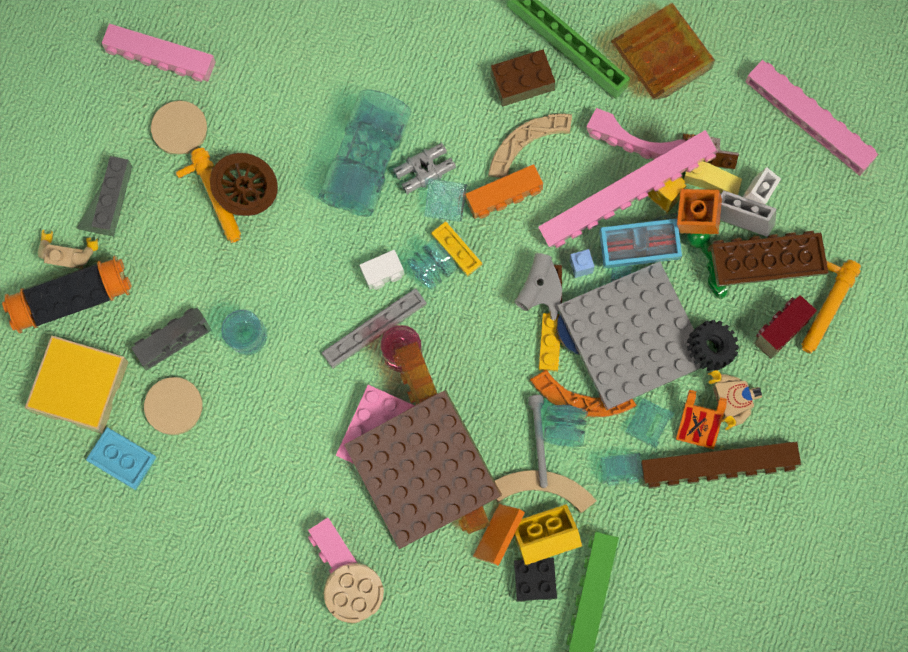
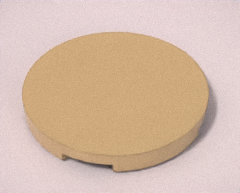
M186 101L170 102L162 106L154 115L151 123L152 137L157 146L168 154H189L198 149L207 136V121L203 112L196 105Z
M170 377L157 382L148 391L144 402V412L148 422L157 431L168 435H180L191 430L196 425L203 411V401L198 389L191 382L178 377Z
M348 563L338 567L330 574L326 580L323 595L325 604L334 617L343 622L358 623L377 612L383 600L384 589L379 576L372 568L361 563Z

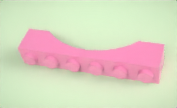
M598 108L595 109L586 126L591 138L604 140L611 146L623 147L625 151L630 153H639L646 159H656L685 142L682 139L663 143L641 140L625 131L612 113Z

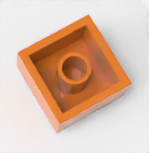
M681 189L677 220L680 233L719 234L722 197L719 190Z

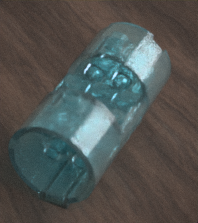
M365 89L359 92L344 130L346 133L336 158L332 160L318 199L328 206L351 211L350 213L362 217L372 216L386 181L384 173L393 149L399 147L412 114V110L408 105L380 91Z

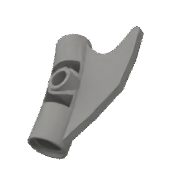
M535 253L528 278L514 302L525 311H529V309L538 304H545L549 308L551 320H555L558 314L557 306L561 303V283L551 260L552 257L546 254Z

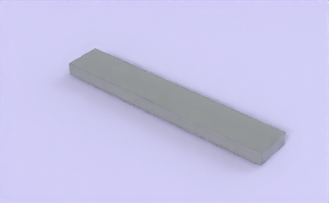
M416 288L328 347L322 352V355L332 369H334L426 306V301Z

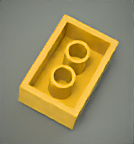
M567 504L523 518L514 534L525 565L582 546L578 528Z

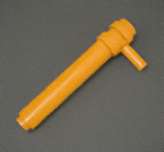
M205 148L195 149L191 152L193 164L176 171V174L181 178L196 170L197 175H200L227 240H230L231 243L237 242L241 239V232L232 213L226 211L216 201L210 188V175L214 168L213 162L209 160L210 155Z
M848 259L847 262L843 263L842 267L827 261L828 270L837 274L836 282L801 344V349L806 353L812 354V352L816 351L849 288L853 287L855 277L859 276L861 265L856 261Z

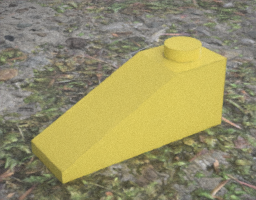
M700 162L698 163L699 167L691 171V173L685 172L683 180L686 184L708 190H719L720 193L723 191L736 195L739 193L742 179L709 163Z

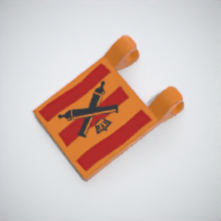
M689 390L676 440L714 449L721 420L727 406V399L720 397L717 409L713 410L694 405L696 391Z

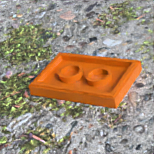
M499 504L473 557L499 566L525 512L514 507Z

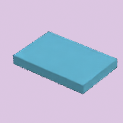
M107 427L86 461L136 490L157 457Z

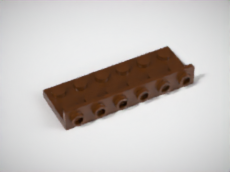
M813 230L803 232L802 235H797L796 232L787 233L783 237L774 234L764 239H761L760 236H755L745 241H742V238H736L727 243H724V240L712 242L713 244L707 248L708 252L712 253L717 287L820 276L829 273L822 233H814Z

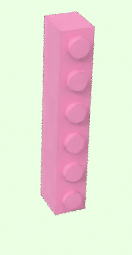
M109 24L102 41V45L108 54H119L127 60L133 61L135 59L147 66L155 65L163 71L171 70L180 76H191L199 82H202V80L209 81L216 63L214 56L112 24Z

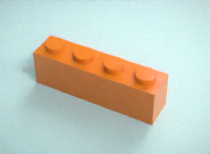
M533 164L466 193L465 200L474 219H482L490 215V212L495 210L501 211L513 202L514 204L520 203L529 195H538L543 190V182Z

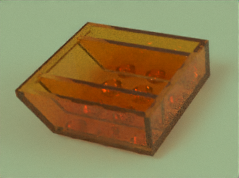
M673 3L611 40L613 46L653 100L670 96L711 70L715 59Z

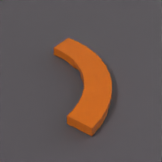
M547 370L530 379L533 386L544 398L558 408L572 414L585 417H609L627 412L637 406L632 399L606 411L601 398L583 396L568 391Z

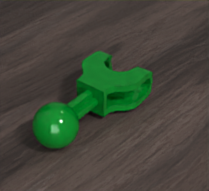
M686 233L689 245L694 248H700L709 260L706 265L709 271V288L717 298H725L728 290L726 286L717 287L712 253L708 252L707 249L711 246L709 242L711 234Z

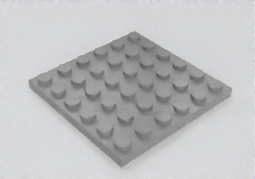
M660 261L557 306L606 411L701 369L699 368L701 364L698 363L696 365L694 363L695 358H690L689 354L692 352L687 351V346L690 345L687 343V339L690 338L689 334L694 329Z

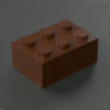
M544 49L491 65L490 74L502 107L555 91L556 82Z

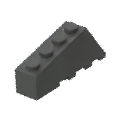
M110 156L104 181L77 227L78 230L114 237L132 171V165L128 159Z
M198 307L195 309L191 308L179 319L175 318L169 321L163 329L154 330L150 337L138 340L134 344L135 346L132 347V350L147 371L209 333L212 329Z

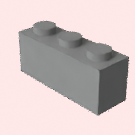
M723 191L721 194L720 220L768 237L776 222L777 209Z

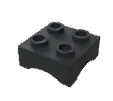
M545 558L525 565L524 560H514L517 602L557 599L554 558Z

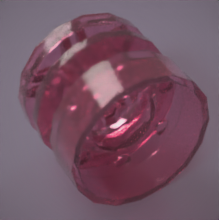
M397 325L385 332L381 340L383 359L391 370L398 373H407L414 370L420 364L423 352L422 343L418 333L413 328L406 325ZM399 350H406V353L402 352L401 354H399Z

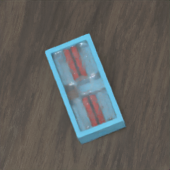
M677 219L601 227L599 230L604 268L679 260L682 257Z

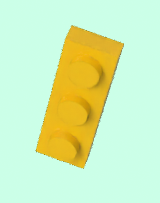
M446 221L431 233L467 277L482 266V262Z
M543 313L539 370L558 372L560 341L556 328L560 314H557L555 320H551L550 313Z

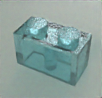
M640 453L600 458L602 484L607 483L608 486H616L622 481H627V484L638 483L643 477Z

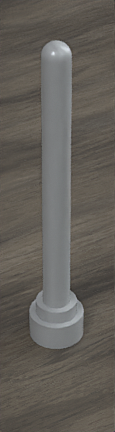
M533 395L528 397V405L531 406L534 416L540 486L546 488L548 481L541 418L544 399L542 395Z

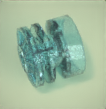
M431 239L422 246L425 256L415 252V258L409 257L407 263L415 277L427 288L433 290L436 288L435 282L437 284L442 283L439 273L449 277L457 270V266L446 250L437 241Z
M242 309L230 313L223 321L221 328L222 337L226 344L239 354H255L266 344L267 329L263 322L251 311ZM243 333H250L249 336H243Z
M570 405L548 406L547 413L549 416H546V421L554 425L545 427L543 441L566 447L584 446L585 431L577 427L586 426L587 421L584 419L587 418L588 412Z

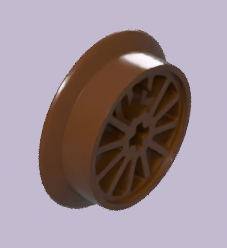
M234 153L227 155L216 163L210 175V188L214 198L222 208L234 215L252 216L262 213L273 204L277 196L278 183L274 171L264 160L252 154ZM240 170L246 171L245 176H241ZM230 171H235L237 179L230 173ZM249 172L255 175L251 179L247 177ZM225 175L230 181L223 179V176ZM256 179L261 181V183L253 184ZM263 188L264 192L257 191L256 189ZM252 196L254 201H248L246 197ZM234 197H238L236 202L232 201Z

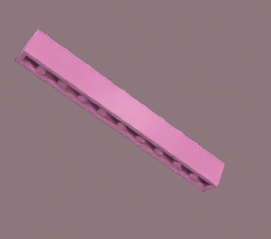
M704 130L539 226V229L549 247L555 246V248H559L566 244V239L570 237L574 239L582 234L581 231L587 227L589 230L596 227L599 220L603 218L607 220L615 215L614 212L621 208L623 211L632 205V201L636 199L640 201L646 198L651 190L658 191L665 187V182L669 180L673 182L681 178V173L688 170L691 172L699 167L698 163L714 159L718 150L708 132Z

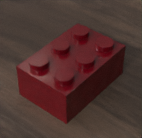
M801 295L796 299L792 297L785 304V307L782 309L783 312L779 310L772 317V320L769 322L770 325L766 323L756 335L758 339L754 344L770 359L817 312Z

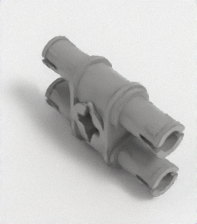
M442 142L429 150L423 149L422 152L411 158L408 157L406 159L407 162L392 169L397 179L410 172H415L416 177L401 184L407 195L420 187L426 188V185L437 179L440 180L442 175L456 168L451 157L438 165L433 163L434 159L447 153ZM421 164L428 169V172L421 169Z

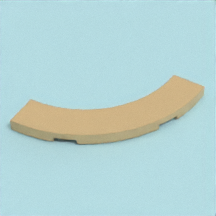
M551 114L538 119H532L516 128L505 138L495 153L488 177L503 178L508 176L510 166L517 154L532 141L551 134H570L572 114Z
M538 470L516 472L495 480L502 493V496L496 499L498 503L511 495L531 490L556 494L571 503L580 513H583L597 502L581 485L565 476L552 472H547L548 486L546 488L540 486Z

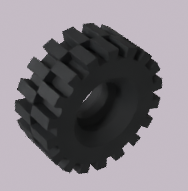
M705 321L689 334L690 338L687 339V343L690 344L687 346V351L692 352L689 354L690 358L694 357V363L696 365L698 363L701 364L699 367L701 369L707 367L709 372L724 368L733 362L738 355L736 350L739 349V345L735 344L738 339L733 337L735 332L733 330L729 331L728 328L730 326L727 324L722 326V321ZM707 340L715 344L717 348L716 353L709 349Z

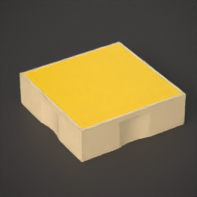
M51 335L25 408L31 413L54 420L67 421L77 427L103 434L112 410L114 396L121 385L128 361L123 356Z

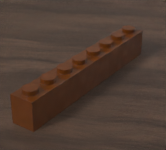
M788 442L642 460L640 467L643 487L648 486L649 489L660 488L661 484H668L671 487L678 486L680 482L685 481L688 484H696L702 479H707V482L718 481V477L736 479L738 475L745 474L746 477L757 476L759 472H765V475L775 474L777 470L793 472L801 465L798 442Z

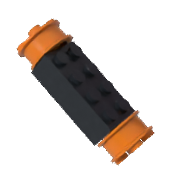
M113 256L112 260L104 263L98 261L96 264L25 289L21 288L20 292L13 295L5 294V301L2 302L5 312H8L10 315L9 323L12 330H17L21 334L23 329L32 326L38 328V326L110 300L114 301V297L122 294L130 295L129 290L132 285L129 277L124 275L125 266L122 259L118 260L116 256Z

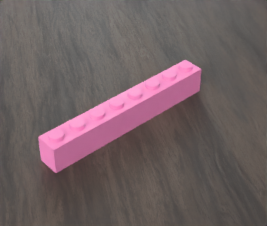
M762 60L747 76L746 83L859 176L863 174L878 156V153H876V150L871 145L865 144L859 135L849 131L843 122L833 118L828 110L822 109L816 100L806 96L800 87L790 83L789 79L785 75L779 74L770 63Z

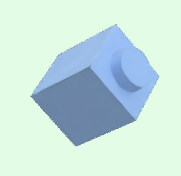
M589 249L570 255L569 261L575 278L593 273L594 264Z

